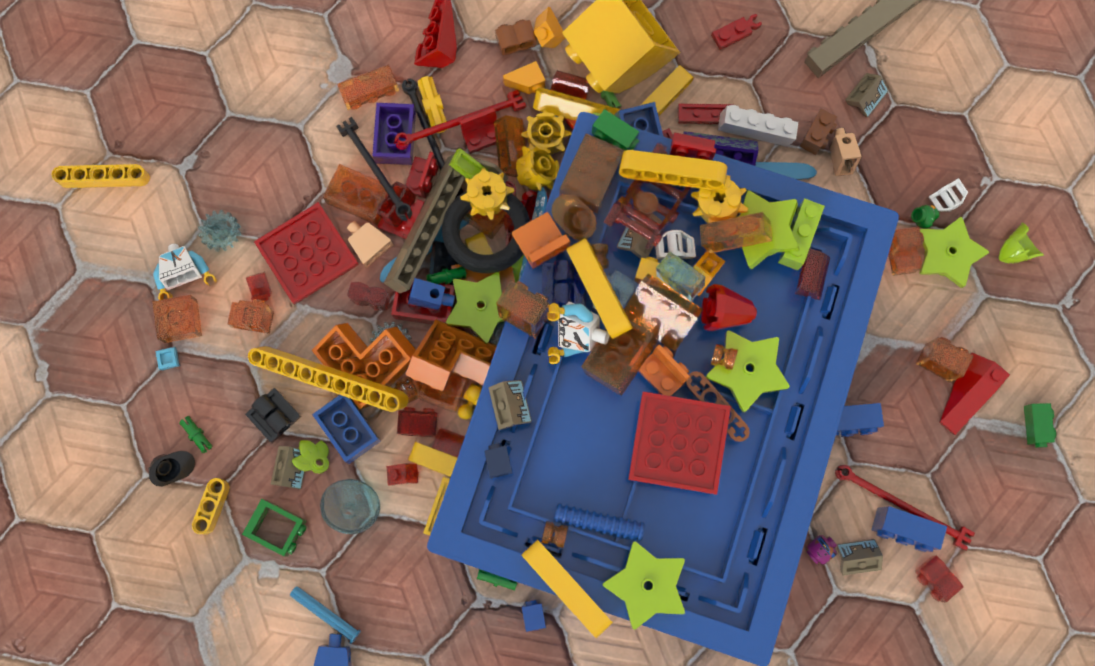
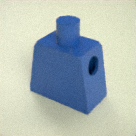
M414 278L408 304L439 310L441 304L452 307L455 296L444 293L445 287L442 285Z
M330 634L329 645L318 647L314 666H352L350 647L341 646L342 634Z

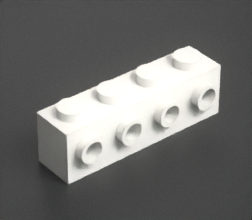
M727 105L720 113L718 131L788 147L796 140L798 122L792 121L791 118H779L770 113L762 114L757 113L753 109L745 110L736 105Z

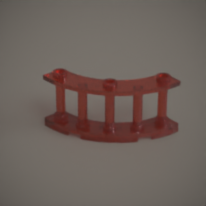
M659 142L652 153L667 155L668 153L665 151L667 146ZM634 180L626 191L627 195L625 197L622 196L614 203L604 223L610 227L615 223H621L649 240L645 246L646 249L649 250L652 246L657 247L663 237L661 235L669 222L672 224L675 222L679 215L677 210L692 187H685L683 192L669 184ZM651 183L678 200L670 210L643 194L641 190L643 185ZM632 201H640L665 216V219L661 224H658L632 208ZM627 215L642 223L646 227L650 228L654 231V233L648 230L647 228L643 227L642 225L638 224L634 220L630 219L629 217H627Z

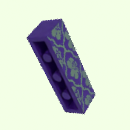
M683 132L686 135L715 140L714 148H716V154L753 166L756 165L759 151L757 141Z

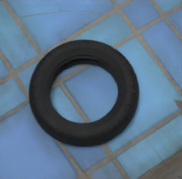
M467 191L460 194L448 207L442 225L443 241L451 257L462 267L477 273H496L511 267L523 255L513 237L503 250L491 255L477 254L463 244L460 238V225L464 216L472 210L470 202L461 200V196L466 194ZM485 192L484 196L487 194L491 195V192ZM512 193L507 196V204L510 209L503 210L511 217L514 230L530 222V218L522 202Z

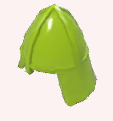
M1022 222L1004 242L999 253L1000 261L1019 263L1044 256L1027 235L1029 227Z

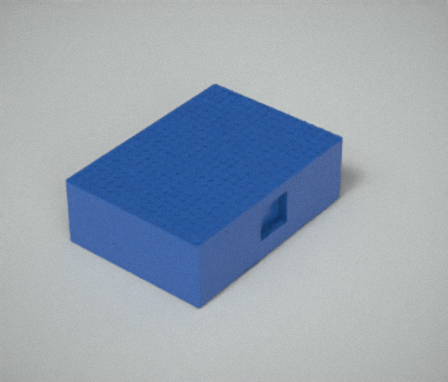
M581 112L577 117L544 213L548 212L561 234L567 235L570 240V246L584 238L588 240L633 329L615 339H612L610 336L607 344L598 342L590 352H583L568 357L563 355L560 356V361L557 364H550L549 348L557 347L560 350L562 347L558 346V320L550 321L547 318L549 305L556 303L559 307H562V305L572 302L574 304H583L589 311L597 315L599 314L567 250L532 269L528 261L526 262L429 537L427 549L440 556L556 595L521 556L538 539L603 612L628 621L630 620L625 601L606 589L602 583L625 568L632 543L637 542L657 559L684 558L685 562L676 588L685 614L656 613L642 625L758 666H767L770 663L899 215L894 210L715 153L712 161H719L727 165L726 176L729 175L730 180L739 189L746 188L747 191H752L768 202L796 199L798 202L797 209L804 198L825 206L804 265L799 270L778 263L782 252L766 257L756 267L750 269L742 246L721 235L720 229L724 226L716 224L713 229H709V222H705L701 216H693L692 213L698 208V201L691 196V193L699 191L700 188L622 177L619 174V168L623 153L615 152L611 145L605 141L600 142L593 136L592 125L599 116L588 112ZM635 128L639 131L638 140H640L635 149L636 151L669 155L672 139ZM747 191L741 196L742 204L744 203ZM633 211L652 212L664 222L657 239L670 230H682L694 238L696 257L693 259H657L655 243L648 256L657 259L658 263L665 265L672 263L679 266V269L683 270L681 277L686 278L694 265L708 249L726 261L700 296L690 292L684 285L681 290L677 289L675 295L634 283L641 259L631 251L617 248V244ZM663 237L664 253H668L667 237ZM682 238L683 252L687 253L686 240ZM713 284L723 285L751 300L757 309L756 318L747 325L716 331L704 330L703 326L706 324L701 321L702 301L704 298H708L710 294L706 293L707 288ZM600 318V329L607 331ZM728 330L751 342L774 337L779 338L776 365L790 386L787 390L762 393L746 412H742L730 389L709 380L747 424L750 431L749 437L742 442H736L728 434L726 435L717 495L628 480L642 392L659 394L636 368L653 353L657 345L666 346L673 353L674 356L672 358L677 363L681 362L689 370L688 375L698 371L706 377L724 358L725 334ZM746 365V370L748 372H753L752 367ZM691 377V386L697 385L700 388V391L697 392L699 396L704 390L709 388L707 384L704 388L702 387L700 377ZM521 380L524 388V401L526 398L532 421L527 424H519L499 430L488 387L503 381ZM686 382L672 395L673 397L699 401L688 389ZM707 392L704 395L705 402L715 403L717 400L713 392ZM735 418L728 424V429L732 426L736 431L734 436H741L743 438V431L745 429L743 427L738 428L734 424L738 422ZM501 443L502 446L507 447L513 474L491 479L484 451L489 450L488 446ZM559 503H562V506L569 505L570 508L575 506V509L578 510L579 508H582L583 511L588 509L589 512L596 511V514L602 512L605 516L610 514V517L615 515L618 519L623 517V520L630 519L631 522L637 520V523L644 522L643 538L638 542L635 538L630 540V537L625 539L622 535L620 537H616V534L609 535V532L603 534V531L599 530V532H596L595 529L590 531L587 527L582 529V526L577 528L574 524L568 526V523L561 524L560 521L555 523L556 507ZM646 581L644 588L646 590L652 589V583Z

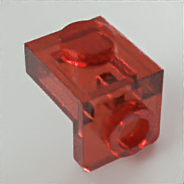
M265 271L247 276L246 281L252 295V302L257 301L261 303L269 300L268 297L271 296L272 291Z
M404 463L386 466L388 486L418 483L419 472L417 464Z

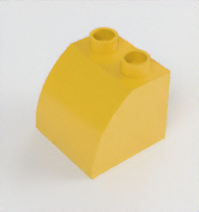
M596 0L562 32L569 42L565 47V51L575 63L581 64L583 62L590 71L586 79L590 86L598 93L603 91L621 93L644 81L681 53L642 0Z

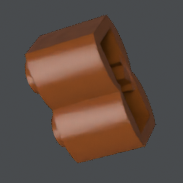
M522 19L514 25L504 24L495 30V36L502 55L530 49L537 45V39L530 20Z

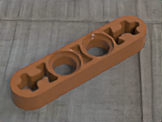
M695 371L689 374L690 377L686 381V385L699 401L705 402L704 395L707 392H713L717 398L715 404L730 406L701 372ZM692 376L701 378L700 384L703 388L706 384L709 386L700 396L697 393L700 391V388L697 385L691 386L690 384ZM731 407V418L728 424L736 418L738 422L734 424L738 428L743 427L745 429L743 431L744 437H735L734 433L736 431L732 426L729 429L727 428V434L734 441L742 442L749 437V427Z

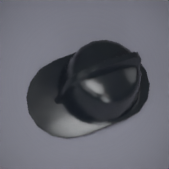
M187 451L158 455L152 460L148 468L149 479L152 484L160 487L189 476L193 471L195 459Z

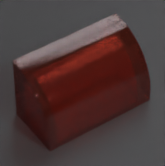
M557 70L550 90L587 100L591 86L584 77Z
M809 248L804 265L801 268L795 294L805 297L811 296L813 299L821 300L830 262L828 255Z
M440 428L431 448L458 458L465 436Z

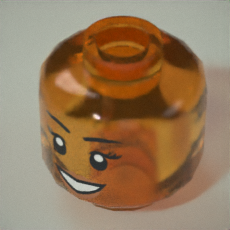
M409 376L396 381L394 389L406 393L408 403L421 397V390L424 389L420 381H415Z

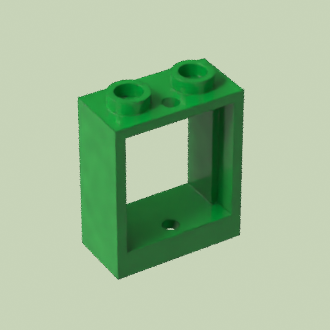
M261 499L242 535L284 557H288L289 554L292 555L294 553L298 537L302 536L306 531L307 526L305 524L307 521L266 499ZM269 509L296 522L283 548L256 535Z

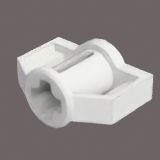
M958 178L928 198L939 212H950L963 204L968 191ZM956 186L961 195L963 196L961 201L953 191L952 187ZM940 195L948 208H943L936 197Z
M682 230L667 231L655 240L657 259L681 260L696 257L694 238ZM663 237H667L668 253H664ZM682 238L686 240L687 253L683 252Z

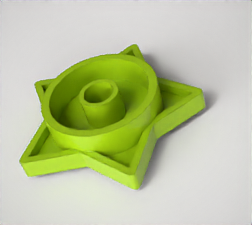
M748 190L743 203L748 208V212L741 213L734 219V227L727 224L720 229L722 236L742 246L747 264L750 269H753L766 257L777 252L799 251L798 244L790 228L798 202L796 199L768 202Z
M959 217L944 230L920 229L918 231L925 249V257L919 273L921 275L939 274L946 276L960 288L966 286L971 265L989 253L987 249L969 238L962 217Z
M499 272L479 282L453 279L457 303L449 315L446 324L448 326L470 328L485 344H488L497 324L507 319L512 305L502 295ZM484 304L485 306L483 308H479L477 305Z
M728 330L725 334L724 358L706 375L708 380L731 390L742 412H746L762 393L787 390L790 387L776 365L779 345L778 337L751 342ZM746 365L751 366L753 372H748L746 370Z
M633 542L625 568L602 583L606 589L625 601L632 629H637L656 613L685 614L676 588L685 559H657L637 542ZM650 581L653 585L652 589L646 590L644 583Z

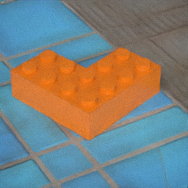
M436 319L413 354L406 376L441 391L446 387L453 372L483 385L497 346L491 343L485 344L480 338L453 326H448L446 323Z
M348 323L335 325L312 349V352L323 365L388 387L407 371L412 356L416 351L398 327L385 329L367 347ZM351 399L359 409L371 406Z

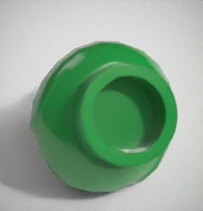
M922 205L912 211L911 219L919 228L928 229L933 226L934 220L939 218L940 213L933 205Z

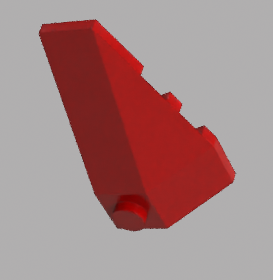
M435 0L428 17L431 20L430 24L422 33L425 36L423 43L418 44L414 62L416 66L444 68L452 64L456 59L457 42L451 0Z
M973 352L958 369V375L955 383H953L952 392L939 421L954 435L962 429L1010 376L996 362Z

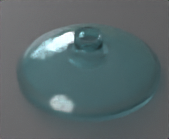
M353 479L340 480L330 485L324 491L320 501V512L323 520L332 529L344 534H357L368 530L377 521L380 513V500L377 493L366 483Z

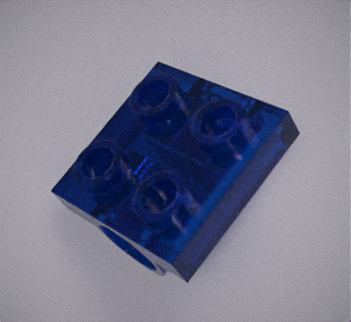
M558 260L554 263H543L541 307H549L552 303L562 307V305H566L568 302L585 306V286L573 262Z

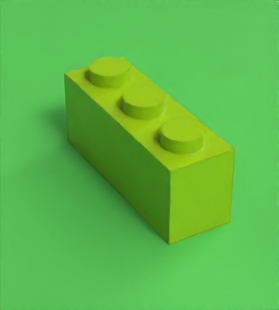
M804 198L797 209L791 226V231L798 244L799 251L782 252L778 261L779 264L795 270H799L804 265L824 210V205Z

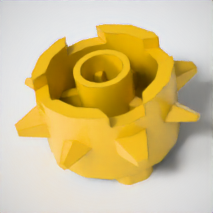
M544 109L543 113L537 114L535 118L530 116L526 118L528 128L527 131L520 133V136L528 139V148L530 150L534 149L535 146L545 147L552 152L549 155L558 151H565L563 146L564 137L571 135V132L564 129L563 115L555 117L553 113H548Z
M523 146V156L516 161L518 182L536 191H541L542 187L544 188L545 186L552 190L553 181L559 171L558 161L554 162L553 158L549 155L552 152L545 147L535 146L534 149L530 150Z
M482 168L481 172L472 179H465L468 184L467 193L461 196V200L470 202L472 207L471 216L478 213L483 216L487 215L490 220H493L494 214H498L502 209H510L507 204V196L514 192V188L505 185L503 172L497 175ZM491 192V195L487 194L486 196H484V193Z
M727 175L725 186L722 190L700 188L699 191L691 193V196L698 201V208L692 214L693 216H701L705 222H709V229H713L716 224L718 226L728 224L734 227V219L738 213L748 212V208L741 203V196L747 190L746 188L739 189L730 180V176Z

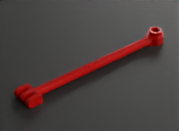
M515 90L507 94L508 100L486 108H495L497 112L512 106L514 112L526 108L527 105L525 102L521 103L523 98L519 96V90ZM483 109L412 134L398 133L394 144H396L398 149L404 150L413 141L458 126L465 116H474Z
M840 465L837 467L840 470H835V475L839 480L852 481L910 514L947 526L946 533L955 538L953 545L967 551L968 546L962 544V541L970 544L972 540L966 537L965 534L973 537L975 534L973 531L965 527H961L957 531L855 475L848 465ZM842 469L847 470L848 474L846 476L842 474Z

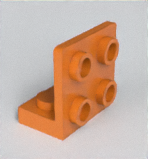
M548 212L512 232L513 238L532 269L570 247V240L567 235L561 234Z
M659 344L655 347L653 353L636 369L659 394L672 396L689 379L690 376L687 374L689 370L681 362L677 363L672 358L674 355L666 346L662 347Z

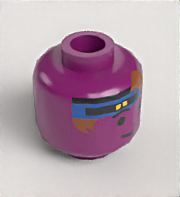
M819 535L808 544L809 550L807 553L816 564L824 565L837 555L835 549L837 544L830 536L826 538L824 535Z

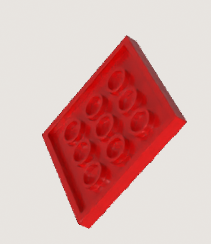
M319 202L254 241L294 305L359 265Z
M642 392L628 480L717 495L731 406Z

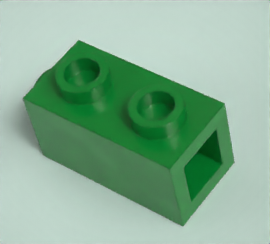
M605 109L592 125L593 136L598 141H605L611 145V148L619 154L626 150H635L640 142L638 140V130Z
M1051 403L1024 406L1027 445L1035 444V448L1048 447V444L1054 443L1056 430L1053 427L1054 410L1051 408Z

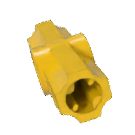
M422 77L417 82L423 98L426 116L428 115L431 127L446 122L440 95L437 93L433 77Z

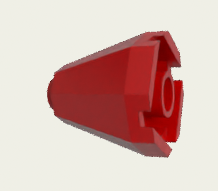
M713 284L707 288L706 293L710 294L708 298L703 299L701 321L706 324L703 326L704 330L716 331L747 325L756 318L757 309L751 300L723 285Z

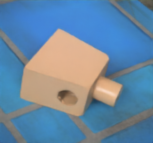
M838 128L834 131L835 137L830 146L835 176L853 174L861 159V153L855 135L853 133L846 134L844 128Z
M353 221L347 227L353 234L348 238V241L366 269L393 246L390 238L368 222L361 227L356 221Z

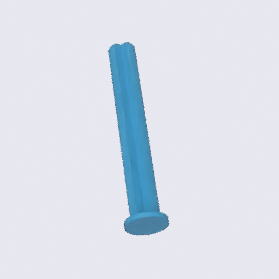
M296 586L291 591L290 597L349 639L350 644L360 634V629L356 630L301 588Z

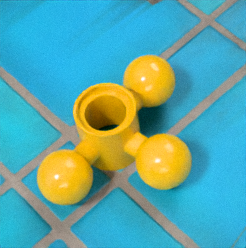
M472 383L465 392L463 398L468 403L461 405L458 409V415L461 419L467 420L472 417V407L476 406L483 385L479 384L478 386Z

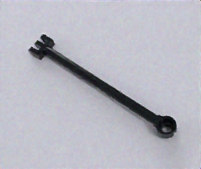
M408 79L412 86L406 87L407 81L404 80L402 89L405 94L409 95L412 104H414L423 130L429 128L430 125L416 94V82L413 79ZM434 135L427 136L441 171L445 161ZM462 188L459 189L455 199L464 193Z
M350 117V125H348L346 120L342 123L345 126L343 129L338 124L336 127L342 137L349 135L395 204L398 218L407 221V217L404 214L407 213L410 219L413 214L411 207L400 200L356 134L355 130L359 127L355 120Z

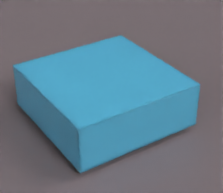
M176 347L155 351L159 370L180 366Z

